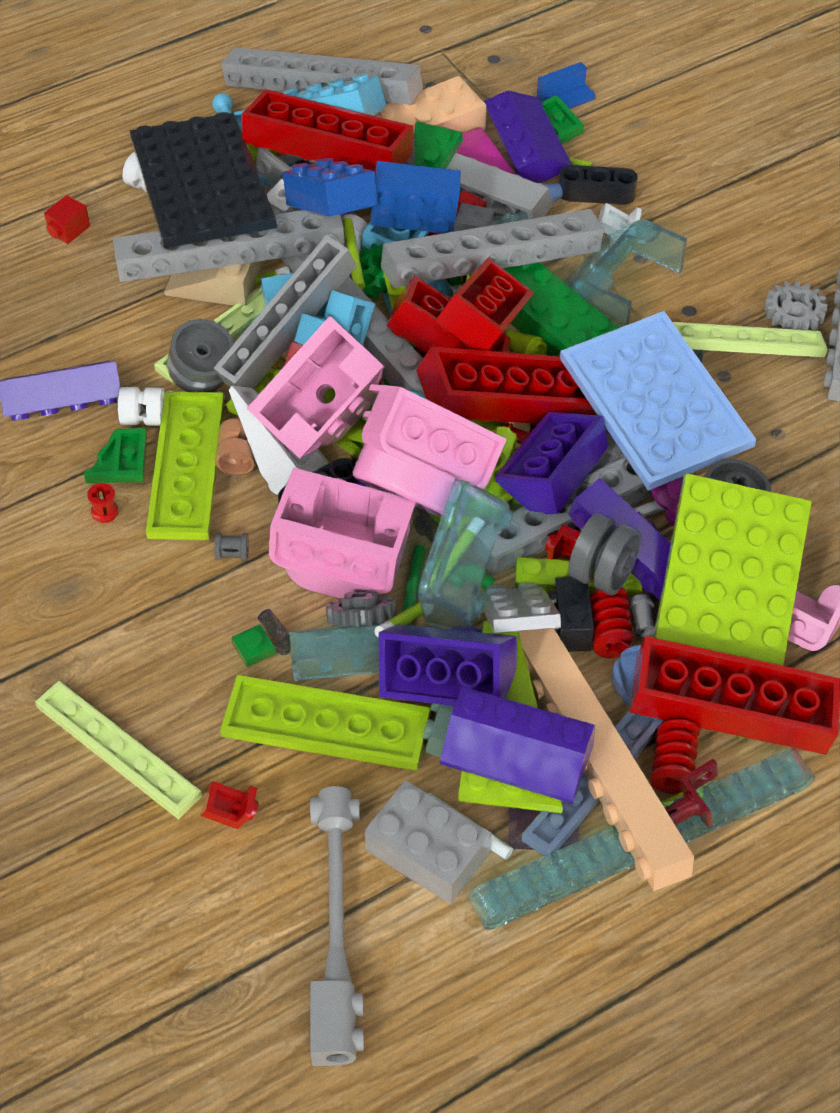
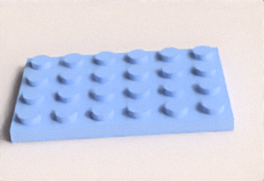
M665 311L560 352L561 361L597 415L603 416L605 427L647 490L755 447L756 438Z

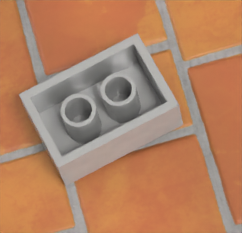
M405 780L365 829V848L367 852L452 904L490 854L492 833Z

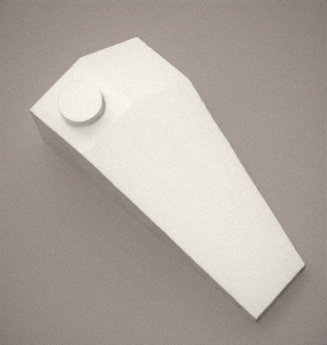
M231 386L229 392L261 475L268 482L269 489L274 494L278 495L279 491L287 485L293 467L313 472L329 464L328 460L319 450L312 454L304 455L302 459L298 458L246 409L259 394L249 387Z

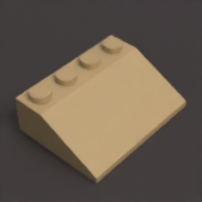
M264 261L172 274L164 293L166 296L233 306L241 303L245 306Z

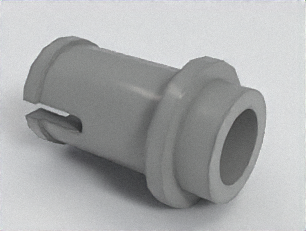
M636 595L631 598V603L629 604V611L633 613L635 633L638 637L652 636L655 632L652 615L654 603L648 595Z

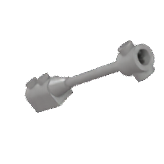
M331 786L320 790L318 797H310L311 825L318 824L320 830L328 833L329 952L326 958L324 981H310V1053L312 1066L350 1064L356 1060V1051H364L363 1028H356V1016H363V993H355V985L352 984L346 953L344 952L342 833L352 828L353 820H360L359 799H352V792L347 788Z

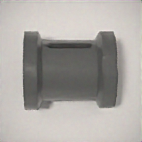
M217 532L214 547L215 559L221 560L222 557L241 558L242 561H247L249 554L248 533H243L242 536H223L221 532Z

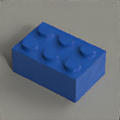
M323 158L316 160L317 164L309 166L306 163L296 164L292 166L293 170L282 172L287 206L330 217L378 205L374 171L363 169V166L360 164L348 165L347 161L333 162L332 158Z
M377 161L375 183L378 205L372 206L370 225L436 233L454 232L461 171Z

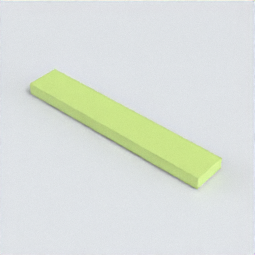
M262 285L249 294L246 301L247 305L243 306V304L237 303L214 320L226 328L233 341L245 332L264 309ZM167 354L154 364L155 371L175 385L167 369Z
M672 322L690 348L694 350L825 357L828 351L821 331Z
M61 681L56 682L35 701L36 707L178 820L202 797L200 789Z

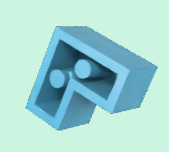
M332 290L324 318L302 313L294 342L304 345L330 316L363 345L375 303Z

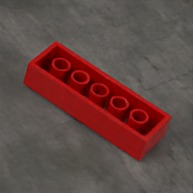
M265 89L242 113V141L257 148L275 150L280 154H290L302 157L308 161H316L323 158H332L333 162L347 161L348 165L360 164L363 166V169L374 171L376 176L377 161L405 164L413 152V125Z
M431 346L416 369L426 400L467 420L538 424L547 412L583 415L596 414L558 356Z
M648 636L644 637L636 656L629 713L662 720H688L694 722L700 728L824 755L827 754L838 737L840 678Z

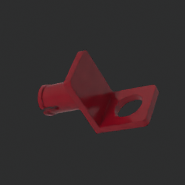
M714 759L680 778L681 791L684 797L665 808L675 826L694 815L700 817L707 828L712 826V813L696 789L718 776L717 762ZM707 772L703 777L696 780L701 774Z

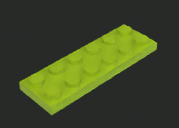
M165 392L146 526L147 539L209 540L217 472L215 459L219 427L223 419L224 393Z
M237 675L220 732L221 737L418 771L425 740L422 736L427 720L430 719L431 707Z

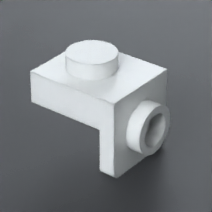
M606 203L600 210L598 220L605 228L604 233L624 243L631 234L635 236L641 228L642 221L640 217L642 209L636 207L630 215H627Z

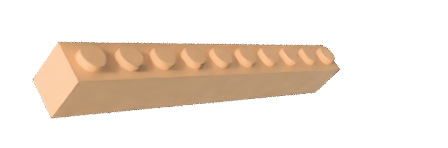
M555 629L519 631L535 699H541L546 711L595 725L594 745L584 774L588 779L591 795L594 799L599 798L603 805V812L609 825H615L618 830L622 848L625 852H631L634 857L639 877L642 880L646 879L653 891L692 877L694 855Z

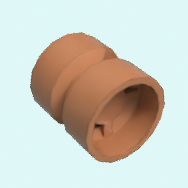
M238 418L229 419L221 423L218 433L216 466L219 470L229 475L247 474L253 470L255 465V457L242 423Z

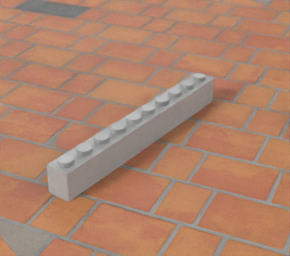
M310 254L281 259L295 273ZM349 276L336 290L372 302ZM374 306L363 346L385 366L382 376L391 386H398L409 391L424 394L416 371L423 358L405 338L396 336L386 326L388 319Z

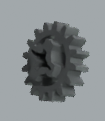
M376 591L348 592L344 594V598L332 601L330 605H326L328 624H333V626L343 625L347 631L373 630L379 623L382 624L384 620H389L396 616L394 598H389V596L379 597Z

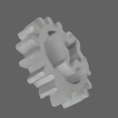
M785 281L783 288L775 285L774 291L768 292L764 310H766L765 317L766 319H772V326L780 324L781 329L808 330L810 327L813 330H817L818 324H823L828 307L825 304L826 297L819 296V289L810 290L809 283L803 287L800 286L799 281H796L794 285H790L789 282Z

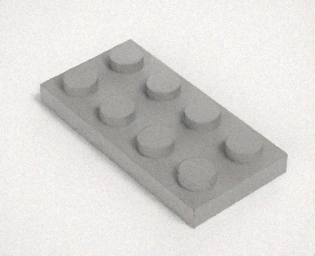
M535 582L520 583L518 588L506 589L505 585H490L486 587L487 590L479 591L480 605L494 633L561 627L559 611L543 587L537 586Z

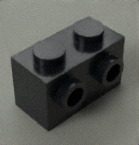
M555 577L554 590H549V598L560 613L561 627L554 629L568 652L591 651L594 626L589 585L571 577Z

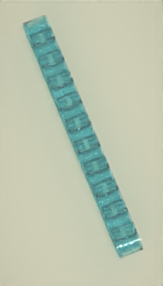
M787 749L696 789L712 813V826L707 828L701 818L694 815L677 825L676 828L687 843L804 790L814 781L815 775L797 749ZM680 796L662 805L666 808L684 796ZM613 826L481 884L471 891L468 899L484 928L491 930L635 866V859L631 852L624 851L619 840V832Z

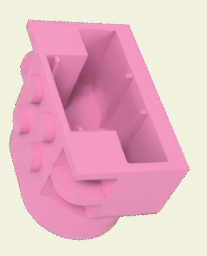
M329 316L246 409L298 458L302 459L304 455L314 453L320 446L330 445L340 440L361 418L364 412L372 406L377 394L369 389L371 384L379 385L385 366L337 321ZM329 389H334L335 398L326 404L323 399L325 392Z
M371 384L369 390L378 394L372 410L365 411L363 414V418L367 420L362 433L364 446L353 469V476L358 481L377 490L403 496L416 502L415 508L442 518H453L465 491L479 492L486 487L506 439L402 387Z
M293 467L270 525V559L278 566L285 568L289 577L297 585L310 591L339 599L344 598V594L348 592L376 591L378 595L388 593L393 587L410 531V520L416 502L403 496L377 490L373 487H365L346 482L340 478H331Z

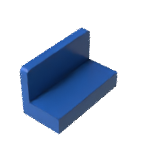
M582 62L538 77L537 97L542 103L557 95L569 109L595 100V93L585 84L587 67Z

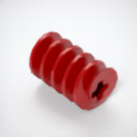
M621 588L612 596L599 590L590 596L594 626L593 649L597 655L603 658H620L621 653L631 647L630 644L634 639L631 632L632 624L630 622V605L627 600L628 592L624 588Z
M673 719L664 721L658 727V737L656 739V749L652 765L653 772L650 778L652 786L657 790L668 794L681 793L680 778L695 770L696 763L694 760L697 758L698 752L696 748L699 745L697 737L700 736L701 729L694 722Z

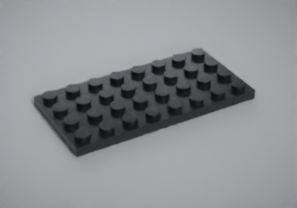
M220 112L215 116L209 117L196 116L186 121H167L162 125L151 127L144 125L134 130H129L164 249L277 228L276 217L246 142L242 141V132L234 112Z

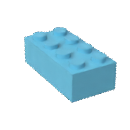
M367 73L352 77L351 81L345 82L344 78H339L329 82L327 86H321V83L307 86L306 90L299 91L298 88H292L283 92L284 94L373 116L387 106L378 75L368 77Z

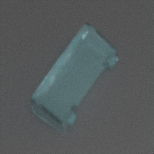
M648 220L635 221L606 236L602 240L600 251L591 253L564 283L619 328L629 325L632 302L610 291L614 282L612 273L631 252H634L680 274L683 268L687 238Z
M458 478L454 480L418 590V598L425 623L445 629H450L452 626L475 628L474 619L475 617H481L485 604V599L480 598V587L497 534H501L503 529H509L513 517V511L509 510V503L469 481Z

